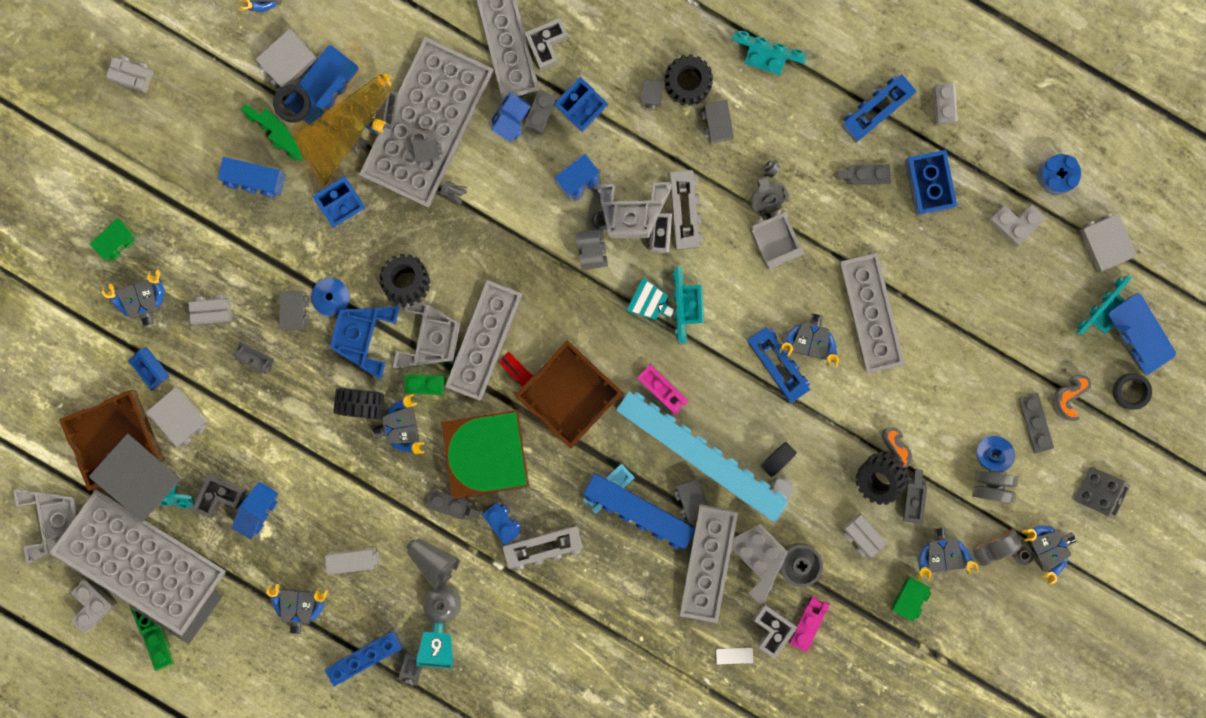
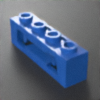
M903 74L899 77L894 75L887 81L888 86L884 90L880 87L872 94L874 98L871 101L865 100L858 106L859 111L855 114L851 112L843 118L845 122L842 124V128L855 143L917 92ZM894 88L895 91L889 95L888 92ZM889 95L894 101L869 122V126L862 131L861 128L868 121L864 117L858 122L856 119L861 115L867 114ZM902 95L903 97L896 102L895 99Z
M765 327L746 341L789 403H792L810 391L808 387L810 383L805 376H800L797 371L799 370L798 365L794 360H789L786 350H783L781 354L779 353L783 344H778L776 341L777 335L772 328L768 329ZM766 340H769L774 348L773 352L789 375H793L798 382L796 385L793 378L785 381L791 389L790 391L783 383L784 378L767 354H763L758 344L766 352L771 349L770 345L766 342Z
M394 629L328 666L325 672L333 687L401 650L404 645Z

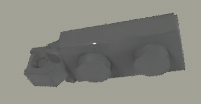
M890 164L847 166V171L837 172V180H847V184L851 185L890 184Z
M914 469L913 479L909 478L903 515V521L923 523L928 485H926V480H922L923 470Z
M434 489L431 491L426 506L428 509L462 520H468L469 516L478 519L481 512L472 508L473 503H470L468 500H454L452 495Z

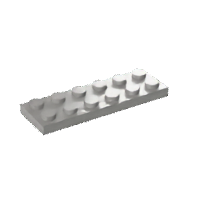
M477 0L502 100L505 99L509 91L519 97L538 92L539 87L517 1Z
M878 253L839 262L866 374L905 365Z
M489 280L486 281L446 383V388L482 401L522 298V293Z
M700 504L680 617L718 623L738 511Z

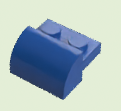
M579 77L554 103V106L583 133L609 104L583 78Z
M346 176L312 196L333 228L366 208Z

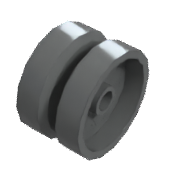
M976 470L975 480L987 484L986 487H973L972 497L1015 503L1016 493L1005 490V486L1017 487L1019 476L1007 475L1006 472L989 470V472Z
M805 543L788 545L785 548L788 553L780 568L781 575L796 587L813 585L823 572V562L820 554L813 547ZM799 561L803 562V566L801 568L797 567Z

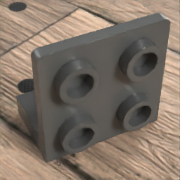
M1090 467L1075 497V501L1115 520L1131 485L1124 480Z

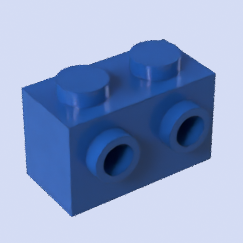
M497 502L485 511L482 516L504 545H506L521 534L520 528L522 527L515 518L513 520L508 515L510 511L504 503L500 504Z

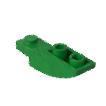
M244 104L241 108L245 113L243 117L252 123L255 120L261 124L259 128L268 134L272 131L268 138L272 141L271 145L279 151L283 148L288 152L286 156L295 162L297 159L303 162L304 156L298 142L289 129L266 108L260 114L247 104Z
M131 608L139 634L143 636L154 671H160L174 665L175 663L170 651L171 645L165 629Z

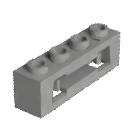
M693 170L670 172L676 250L699 248L700 244L703 243L702 232H698V224H701V214L697 213L696 205H700L699 194H695V186H698L697 175H694ZM676 183H679V193H686V184H689L687 197L690 226H692L693 236H690V227L682 229L683 238H681L680 194H677Z
M578 525L503 545L508 568H513L514 571L525 568V564L532 563V566L544 563L543 559L550 558L553 561L562 558L561 554L569 553L571 556L581 553L580 549H583ZM569 534L567 537L560 538L561 546L569 543L571 546L560 548V546L530 554L529 557L519 560V557L527 555L526 549L515 550V548L536 546L557 540L558 536Z

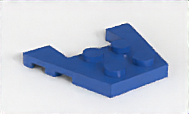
M400 307L339 310L330 348L376 378L382 379L386 363L367 358L376 320L379 319L396 324Z

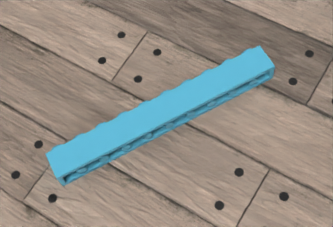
M628 392L616 411L776 523L789 504L785 501L786 496L778 491L776 493L770 491L769 488L771 486L763 480L757 482L753 479L755 476L746 468L744 471L740 470L737 467L739 463L730 457L728 460L721 456L723 452L714 446L712 449L706 446L707 441L699 435L696 438L690 434L692 430L683 424L681 427L674 423L676 419L669 414L664 416L659 413L660 408L652 402L650 405L645 403V397L635 392V394Z

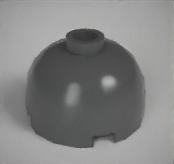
M449 585L439 586L436 590L432 587L424 596V612L434 622H450L460 612L461 597L457 590Z

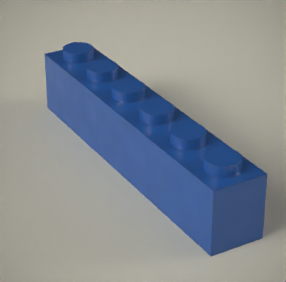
M593 472L583 490L587 501L593 504L596 502L602 504L601 508L609 513L613 511L619 513L618 517L626 522L631 520L636 523L635 526L643 531H646V529L652 531V536L659 540L665 538L670 541L669 545L676 549L680 547L685 549L695 532V527L595 472Z

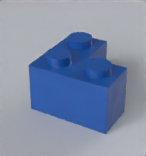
M509 91L489 122L491 130L509 142L517 139L522 132L520 122L522 119L525 120L530 112L529 103Z
M258 482L239 507L231 528L250 540L255 534L259 535L264 528L263 524L269 516L267 513L269 510L273 512L278 504L276 499L279 493Z

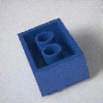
M946 150L905 159L916 216L958 207Z
M583 154L554 177L556 185L569 202L572 200L576 202L584 195V190L587 188L591 190L599 183L600 172L588 156Z
M223 157L218 180L222 181V185L237 190L238 187H241V190L256 194L259 191L263 196L275 199V195L281 197L286 174L277 169Z

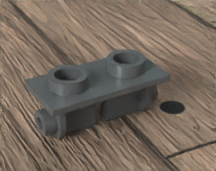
M240 341L238 349L232 355L235 357V360L245 365L250 361L252 363L250 367L261 374L270 372L274 362V358Z

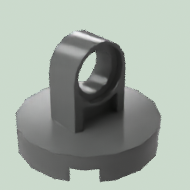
M767 176L757 179L758 188L750 198L754 211L757 212L758 210L762 211V214H768L782 208L781 204L784 201H788L789 194L785 185L780 182L769 183Z

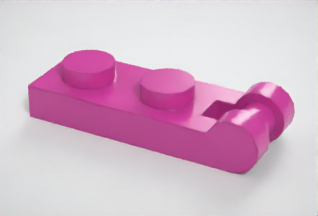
M651 364L637 378L675 415L683 404L686 405L689 402ZM673 396L678 399L674 404L669 401Z
M812 595L789 644L808 652L830 603L826 601L821 602ZM813 607L819 609L818 614L812 612Z

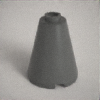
M420 538L411 540L407 545V554L435 590L437 587L445 585L452 577L453 569L456 571L460 565L461 560L456 556Z

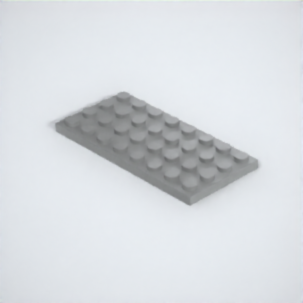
M424 37L398 92L393 129L383 128V133L379 132L359 175L429 208L494 69ZM436 139L437 143H441L442 155H439L440 160L416 163L412 142Z
M98 490L94 491L50 552V555L181 637L226 573L224 569L145 520L141 522L125 507Z

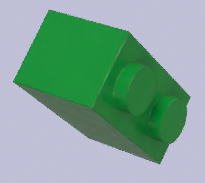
M117 218L89 245L104 261L114 262L121 256L120 252L124 248L128 249L135 243L134 239L138 236L122 219Z
M405 374L404 394L445 395V376Z
M907 575L890 610L914 622L915 618L918 619L922 613L921 606L923 602H927L930 598L931 587Z

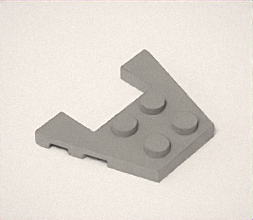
M653 183L651 201L614 202L616 191L614 184H597L610 238H649L671 190V183Z
M417 301L413 302V306H410L409 303L406 304L405 312L423 315L416 353L410 354L396 351L393 368L453 361L460 323L422 301L419 303Z
M21 489L13 490L16 507L36 504L43 543L23 547L26 564L32 563L50 553L78 515L75 497Z
M760 524L734 537L731 553L734 551L761 578V581L749 594L760 605H763L788 551Z

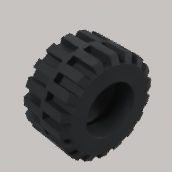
M689 54V56L682 55L679 59H674L673 63H670L666 70L664 80L665 89L668 91L669 97H672L676 103L677 101L680 102V105L688 104V106H692L694 103H700L701 100L707 97L712 88V69L699 56L696 58ZM685 70L694 71L700 78V84L694 90H684L677 82L678 75Z
M400 254L399 258L395 255L392 257V261L387 260L385 262L387 266H382L381 268L383 273H379L380 286L387 298L396 305L400 303L403 307H406L408 303L410 306H413L415 301L417 303L421 302L420 298L427 296L425 291H429V284L431 283L424 264L417 257L413 258L410 254L407 257L404 254ZM412 273L415 275L414 282L406 288L395 286V281L401 274Z
M338 388L335 392L333 413L358 418H382L384 394L374 391Z
M874 453L857 470L858 473L855 478L858 479L856 481V486H859L858 491L864 494L863 497L865 499L869 498L871 503L877 502V505L893 503L909 483L907 482L909 475L906 474L908 469L903 466L905 463L903 461L900 462L898 460L899 457L896 455L894 457L891 456L892 453ZM875 472L883 474L888 479L889 484L882 483L877 478Z

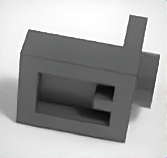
M405 654L399 674V681L405 686H418L422 667L416 666V656Z

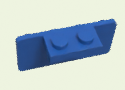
M331 45L324 50L297 85L309 95L311 100V110L304 119L310 126H315L325 112L334 106L335 99L345 92L347 84L359 70V67ZM291 93L285 100L284 105L293 113L298 114L303 108V99L299 94Z
M1135 293L1108 312L1109 318L1120 334L1121 341L1128 347L1130 356L1137 362L1144 374L1149 375L1176 356L1175 349L1140 293Z

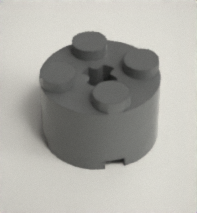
M603 228L576 233L581 270L608 267L607 255L603 256L606 253L605 242H601V240H604Z

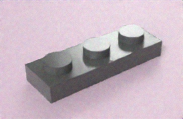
M1035 393L1018 398L1034 453L1053 449L1054 445L1039 394Z

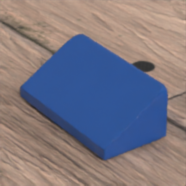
M148 347L137 351L128 360L151 391L170 377Z

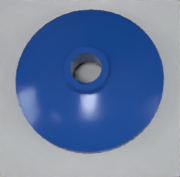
M326 278L314 286L311 300L314 308L319 313L326 316H335L339 314V310L346 309L349 304L350 295L348 288L342 281L335 278ZM328 293L333 295L331 300L326 299Z
M990 436L979 443L977 458L980 464L987 470L1003 472L1013 465L1015 450L1008 440L999 436ZM991 455H996L998 459L993 458Z

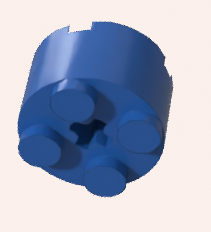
M1057 154L1043 162L1038 170L1040 186L1053 195L1064 194L1074 189L1081 179V168L1077 159L1067 154ZM1056 172L1062 173V177L1057 176Z

